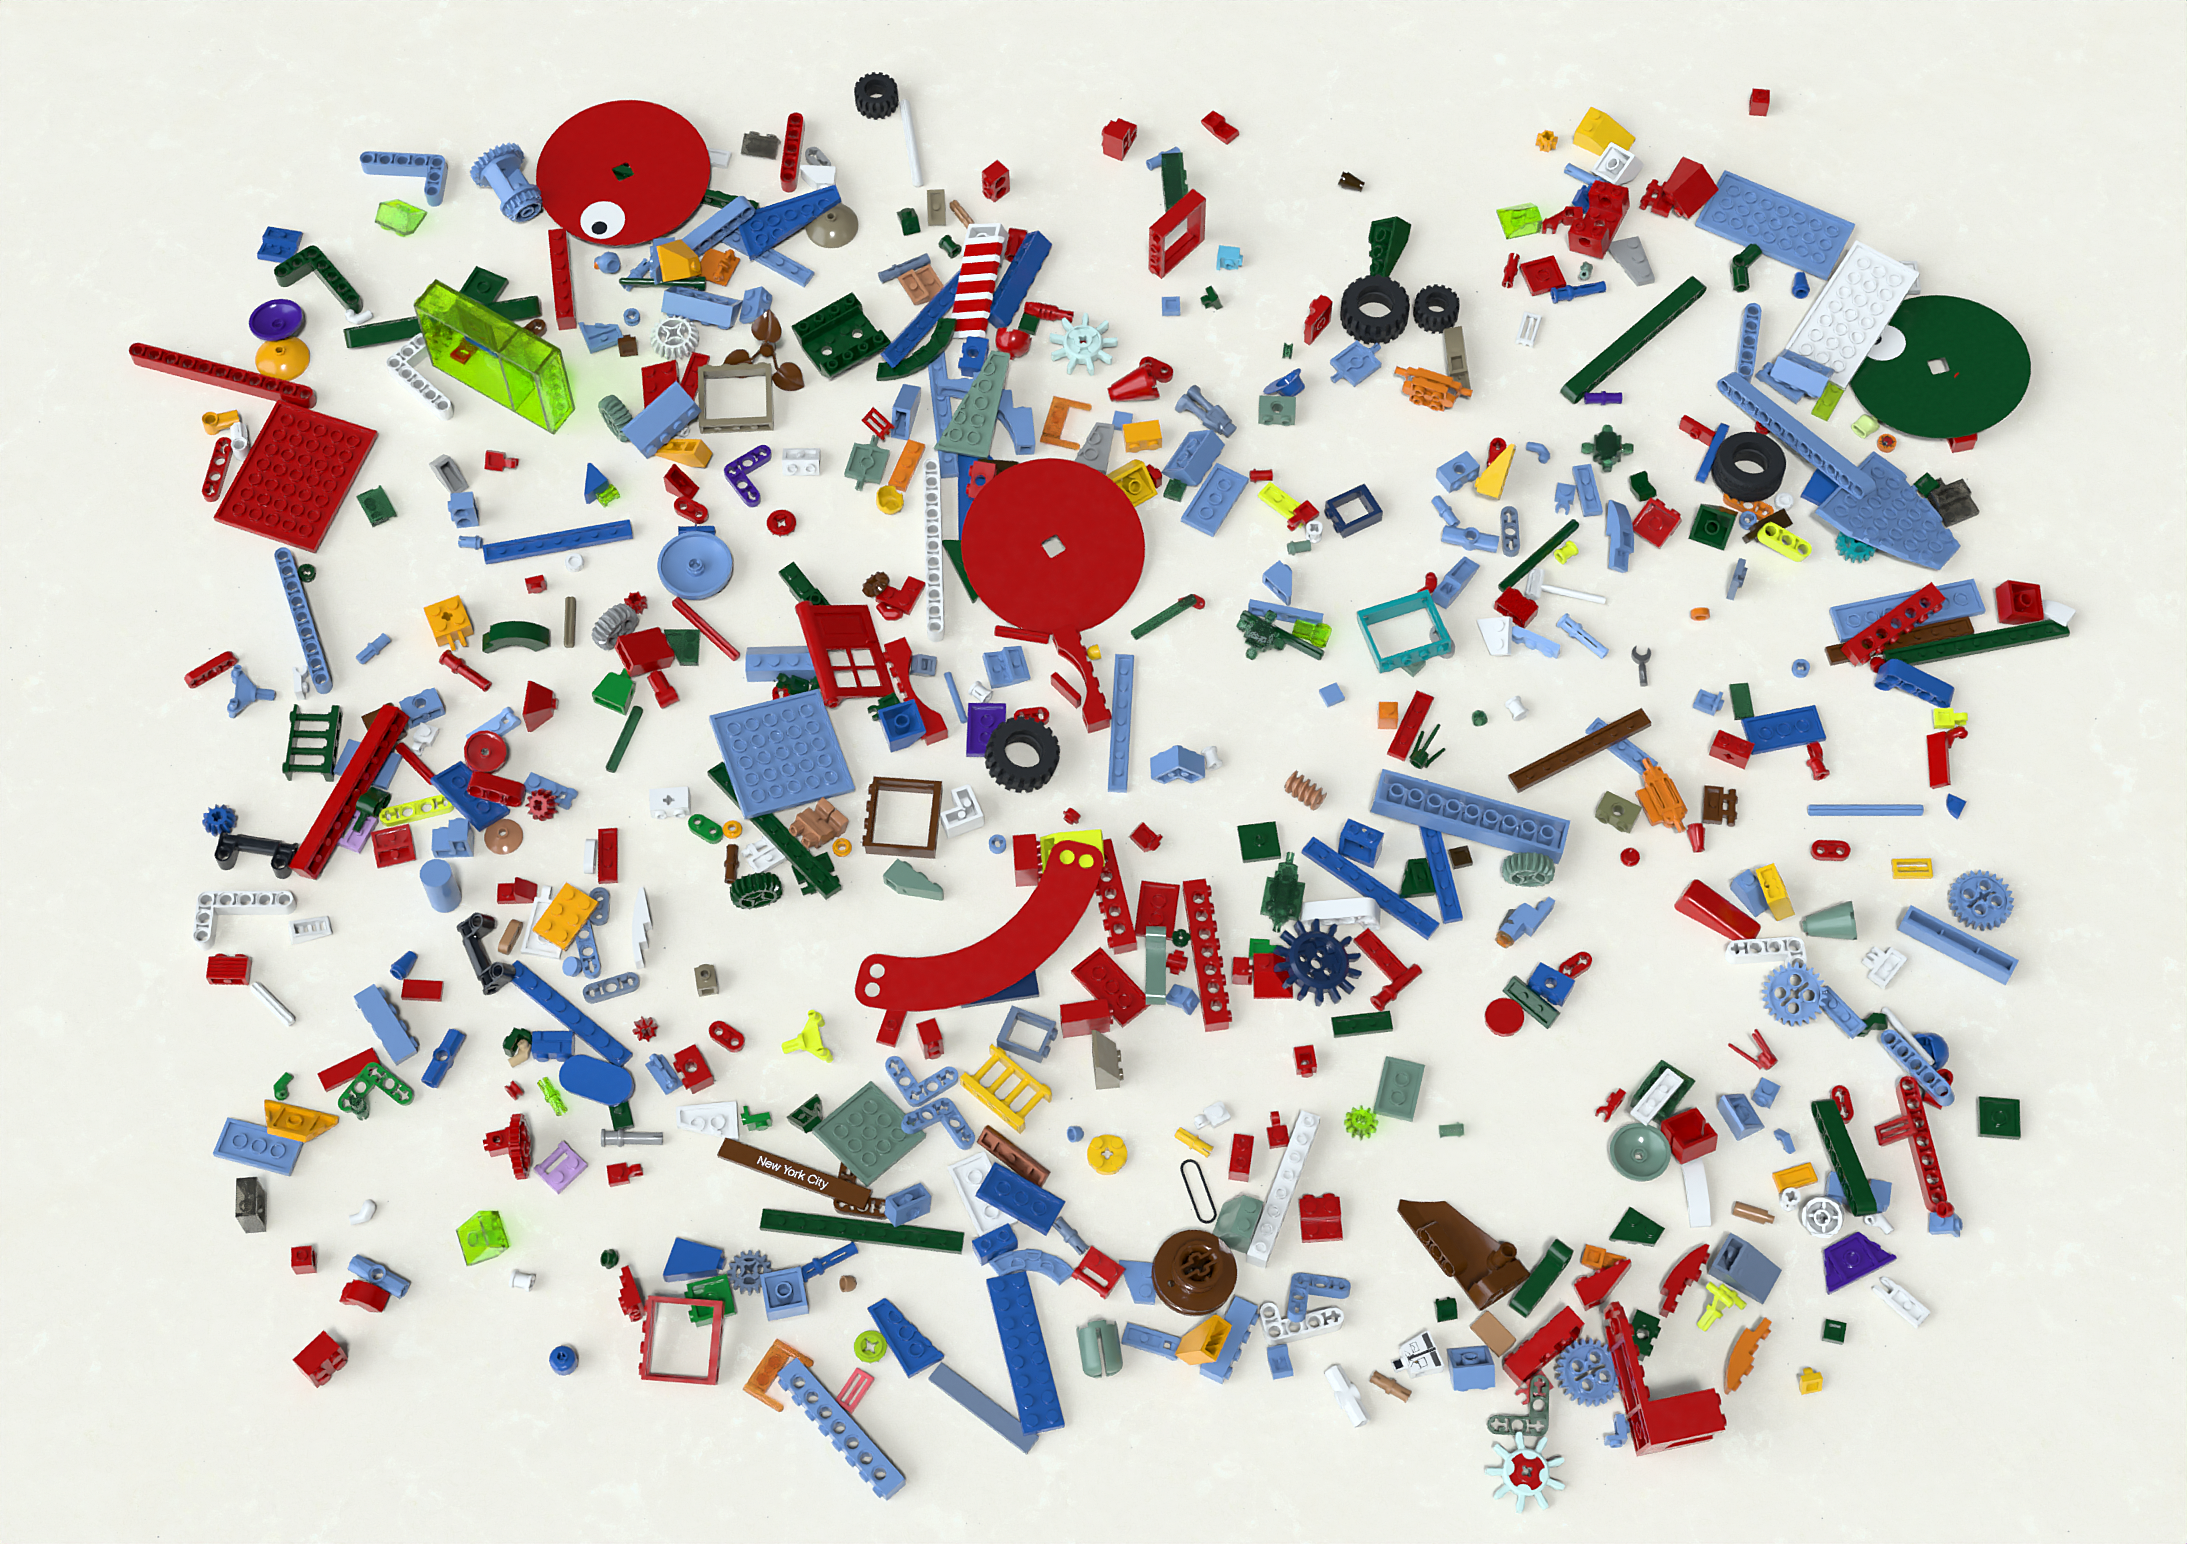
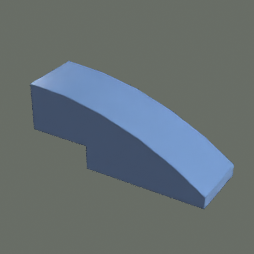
M1464 556L1434 589L1432 595L1433 602L1447 609L1467 586L1480 565Z

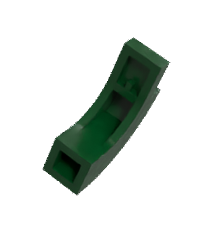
M526 621L496 623L490 626L489 632L483 634L482 651L488 654L504 646L518 645L537 652L549 646V629Z

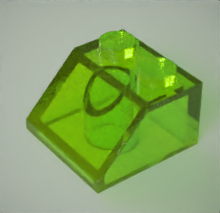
M399 199L379 203L375 223L381 225L380 227L385 230H393L396 232V235L405 237L406 235L414 234L426 217L427 212Z
M478 1211L456 1229L466 1266H472L496 1258L509 1248L498 1211Z

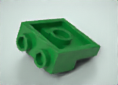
M727 1274L686 1284L688 1291L684 1292L685 1298L725 1301L724 1318L736 1315ZM691 1305L692 1310L688 1311L691 1323L695 1322L696 1327L713 1323L714 1307Z

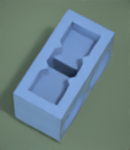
M473 491L451 493V501H448V511L451 512L452 522L455 521L456 527L479 526V510Z

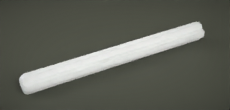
M903 99L899 102L906 147L912 182L918 188L923 185L910 102L907 99Z

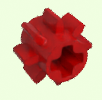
M639 591L637 593L630 592L628 598H624L625 604L629 605L636 614H642L643 609L648 608L646 596L641 597Z
M1175 949L1174 954H1168L1166 967L1170 968L1171 974L1179 975L1180 971L1185 972L1188 957H1184V951Z
M641 1016L638 1022L634 1021L636 1028L632 1032L634 1035H637L639 1041L643 1038L649 1042L650 1038L657 1036L654 1030L658 1026L656 1023H653L651 1017L647 1020Z

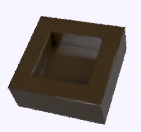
M1468 845L1449 849L1448 854L1453 870L1472 866L1473 861Z

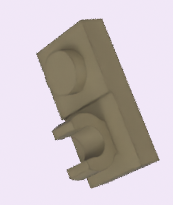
M944 189L927 190L928 226L946 225Z

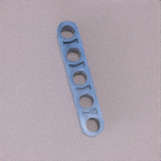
M739 196L681 240L698 256H701L751 218L755 213V208L745 196Z
M1750 303L1745 308L1736 373L1749 383L1754 373L1762 312L1760 305L1756 303Z
M1889 1029L1881 1034L1880 1038L1885 1050L1916 1079L1919 1085L1938 1104L1949 1106L1954 1102L1955 1095L1950 1085L1896 1031ZM1890 1040H1895L1893 1043L1888 1044ZM1903 1053H1908L1906 1056L1901 1057ZM1916 1066H1921L1918 1070H1914ZM1929 1079H1935L1933 1082L1927 1083ZM1948 1092L1947 1095L1940 1096L1941 1093Z

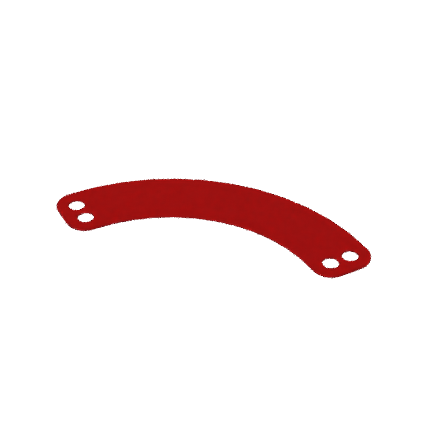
M1063 840L1056 843L1050 851L1041 879L1028 901L1004 926L971 946L954 952L928 957H897L884 954L869 955L862 961L855 984L857 1000L867 1007L891 1011L922 1012L943 1010L970 1004L992 996L1017 983L1054 954L1073 932L1096 890L1104 864L1101 851L1093 845L1071 840ZM1065 850H1069L1074 854V860L1070 864H1064L1060 860V854ZM1082 855H1090L1093 858V865L1091 867L1083 868L1080 866L1079 859ZM875 964H880L884 967V974L880 978H874L870 974V968ZM869 983H876L880 991L878 995L870 997L865 993V987Z

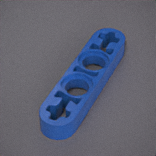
M1720 423L1699 469L1696 481L1705 484L1714 464L1717 450L1726 438L1729 425Z

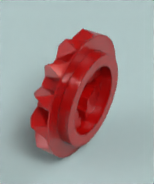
M776 510L768 516L767 528L773 535L776 534L781 537L782 535L788 536L791 531L794 532L796 518L790 511ZM785 521V526L781 525L778 527V522L782 523Z

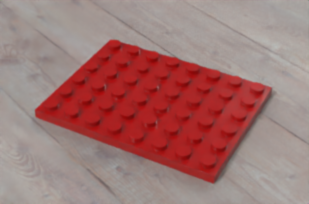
M277 400L213 517L214 520L315 554L372 448L378 432L282 400ZM311 466H313V468L310 470V474H308V469Z

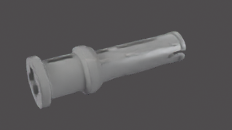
M622 1129L618 1131L601 1130V1147H605V1145H618V1147H622L624 1144L662 1145L663 1132H624Z

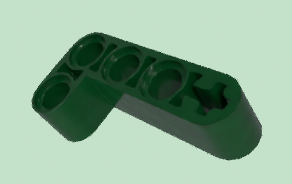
M1557 1238L1548 1249L1545 1258L1515 1295L1509 1307L1526 1319L1566 1268L1573 1256L1574 1250Z

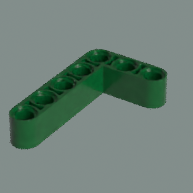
M311 245L277 265L274 269L276 280L281 287H289L311 272H314L346 311L351 309L354 313L359 314L363 309L358 293L317 246Z

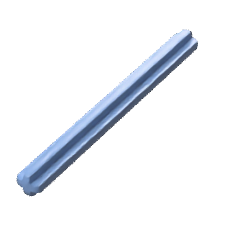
M1810 804L1808 806L1809 816H1922L1924 812L1923 805Z

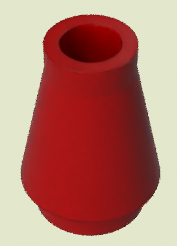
M1702 823L1688 825L1686 832L1693 852L1700 853L1705 851L1706 828L1703 827Z

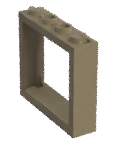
M771 363L722 364L721 366L704 365L703 367H698L699 408L702 410L699 413V429L701 434L774 431ZM766 375V416L705 419L704 378Z

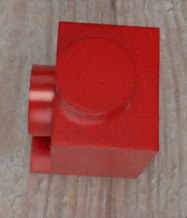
M1234 957L1232 984L1252 985L1253 965H1249V958Z
M1314 1046L1294 1047L1293 1058L1296 1074L1301 1075L1303 1078L1312 1077L1313 1073L1317 1072Z
M509 1127L485 1133L486 1139L483 1140L485 1152L489 1151L491 1157L509 1154Z

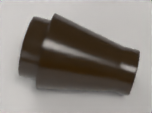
M1344 171L1338 182V185L1342 186L1341 188L1359 192L1362 191L1365 182L1350 172L1346 173Z

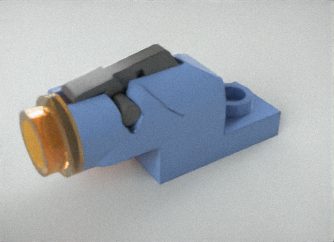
M1548 897L1545 902L1541 901L1536 909L1527 903L1521 904L1517 909H1509L1499 927L1495 941L1501 947L1508 948L1524 933L1531 937L1553 910L1555 900Z

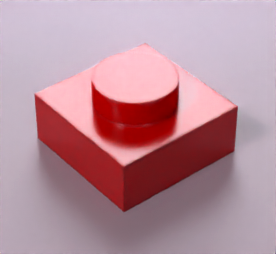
M1149 464L1146 468L1157 489L1162 485V473L1158 468H1154Z
M543 575L525 578L528 594H537L547 590Z

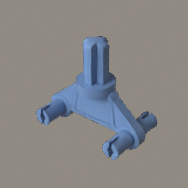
M238 664L234 665L231 671L232 682L236 687L235 696L230 699V703L227 706L230 718H235L240 710L249 703L255 702V699L273 701L275 696L274 690L256 688L257 685L251 683L241 670L242 667Z

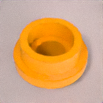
M735 820L728 821L723 826V834L729 839H736L742 833L741 824ZM735 827V830L730 831L729 828Z
M839 838L833 843L832 849L835 855L845 857L850 854L852 845L849 840ZM840 847H845L844 850H839Z

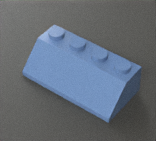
M672 286L664 291L661 312L667 313L666 315L673 317L674 314L676 317L682 315L684 319L688 317L690 321L698 320L704 325L715 324L720 329H728L735 325L743 301L682 286Z
M675 381L622 428L621 431L648 459L659 448L668 443L692 419L696 418L702 410Z
M807 646L747 647L745 662L747 682L778 681L776 677L779 673H784L789 678L791 675H795L808 681L816 676Z

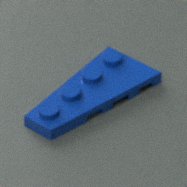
M886 1298L867 1308L908 1379L944 1359V1355L927 1338H924Z

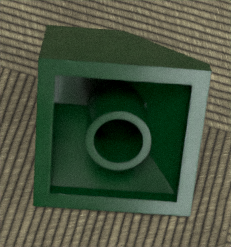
M1700 504L1688 539L1724 551L1738 512L1723 506Z

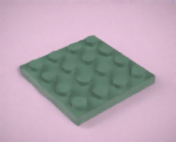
M872 1081L867 1083L812 1129V1133L866 1187L871 1185L926 1138V1134L922 1130L914 1134H907L902 1130L901 1122L906 1114ZM908 1121L907 1125L911 1124L912 1126H914L915 1123H910Z

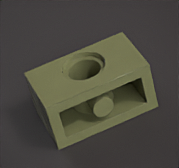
M1606 791L1597 808L1595 818L1604 824L1614 826L1621 832L1630 834L1640 816L1642 807ZM1614 812H1619L1621 815H1615Z

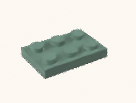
M1386 1056L1373 1113L1413 1122L1425 1065Z

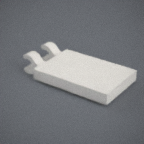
M544 885L541 898H534L521 953L560 960L563 950L532 930L553 901L550 900L553 895L552 887Z

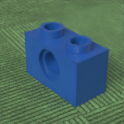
M968 336L966 343L963 342L962 353L964 354L963 358L960 357L958 362V368H961V376L973 377V372L981 371L983 364L988 358L990 349L989 339Z
M1540 962L1530 978L1528 986L1540 996L1546 998L1551 1004L1562 1007L1573 990L1575 980ZM1546 984H1552L1555 988H1548Z
M1009 1223L972 1240V1248L981 1266L1003 1253L1018 1249V1240Z

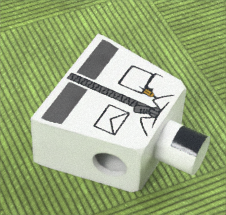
M1429 1330L1402 1345L1399 1350L1401 1358L1391 1361L1395 1373L1406 1369L1410 1378L1441 1373L1445 1366Z

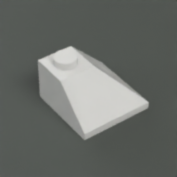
M1611 142L1593 166L1591 172L1611 184L1620 185L1634 180L1644 164L1634 154Z

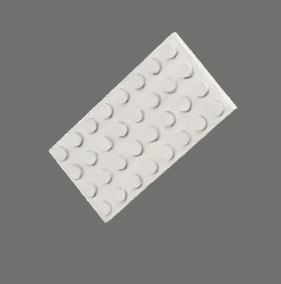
M1856 240L1785 348L1834 369L1835 372L1829 383L1845 391L1917 281L1920 273Z

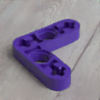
M767 445L757 446L724 467L726 480L748 507H757L761 502L759 491L746 475L771 460V449ZM751 460L753 463L751 466H744L743 462ZM740 482L747 483L745 488L737 487ZM749 491H750V495H751L753 498L755 497V500L749 499V495H748V492H749Z

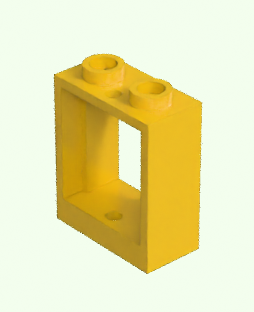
M1772 863L1756 869L1767 904L1776 921L1795 915L1784 882L1775 864Z

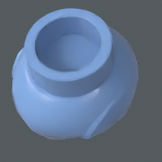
M605 252L594 260V268L600 269L603 273H614L620 267L619 257L614 252Z

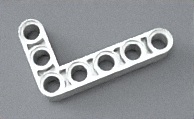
M419 333L387 359V368L390 376L442 421H448L454 415L450 400L414 369L433 350L429 336L425 333Z
M204 891L197 898L193 939L199 949L203 951L210 950L215 944L218 915H289L296 910L297 904L289 891ZM212 901L210 904L205 905L206 902ZM227 901H231L230 904L224 905ZM251 901L249 904L243 905L245 902ZM270 901L267 905H263L264 902ZM285 901H290L288 904L282 905ZM205 919H209L208 922L202 923ZM203 937H207L206 940L200 941Z

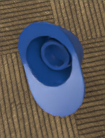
M1297 368L1286 376L1270 383L1265 387L1264 394L1277 392L1281 396H1296L1305 389V384L1299 376L1301 369Z

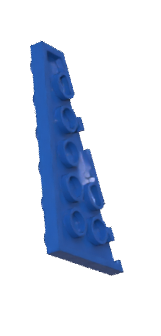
M836 184L756 209L754 215L738 227L750 261L841 203V197Z

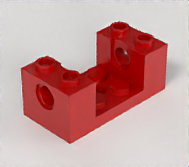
M1595 180L1588 192L1590 207L1583 221L1574 219L1568 231L1570 251L1603 259L1630 207L1629 190L1627 187Z

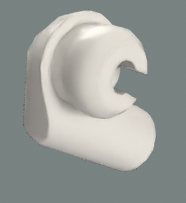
M351 309L345 312L346 320L355 324H362L373 318L370 310L361 314H356Z
M366 1200L358 1214L349 1216L350 1224L355 1225L369 1221L375 1211L374 1202Z

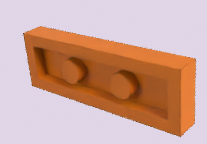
M908 439L888 482L889 486H895L896 490L906 492L925 451V444Z

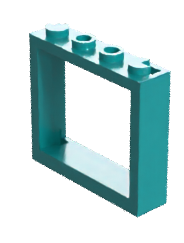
M1428 589L1357 611L1359 627L1379 673L1390 672L1396 668L1409 666L1413 663L1451 652V639ZM1426 608L1440 641L1381 659L1367 626Z

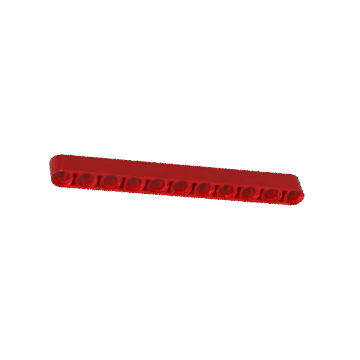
M133 343L129 347V354L133 363L140 367L275 402L282 400L307 409H312L316 405L315 395L309 386L143 343Z

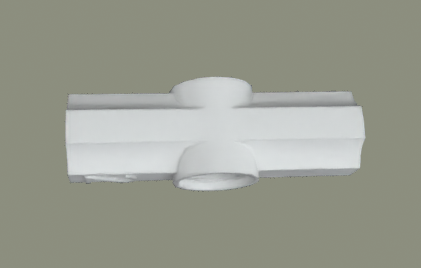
M1341 1365L1331 1367L1324 1375L1334 1391L1338 1405L1342 1410H1345L1354 1428L1365 1425L1371 1418L1361 1402L1358 1389L1353 1383L1351 1384Z

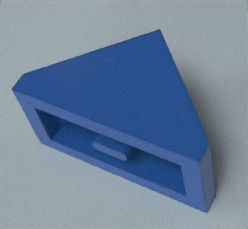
M588 463L584 497L586 504H591L607 492L610 486L608 479L592 463Z

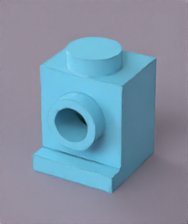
M1219 245L1216 270H1220V268L1238 270V266H1242L1243 262L1240 248Z

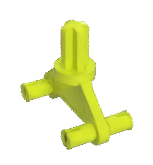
M809 1010V1019L803 1031L797 1035V1038L783 1042L782 1050L784 1054H788L802 1049V1051L810 1052L819 1059L831 1063L833 1056L829 1049L823 1047L819 1027L825 1025L823 1016L819 1012Z
M1709 1282L1706 1289L1715 1296L1713 1303H1708L1706 1306L1707 1311L1698 1321L1697 1326L1706 1332L1717 1318L1721 1319L1724 1315L1721 1311L1727 1306L1731 1308L1735 1304L1743 1310L1747 1303L1738 1297L1739 1294L1735 1290L1731 1291L1724 1284H1721L1718 1288L1712 1282Z

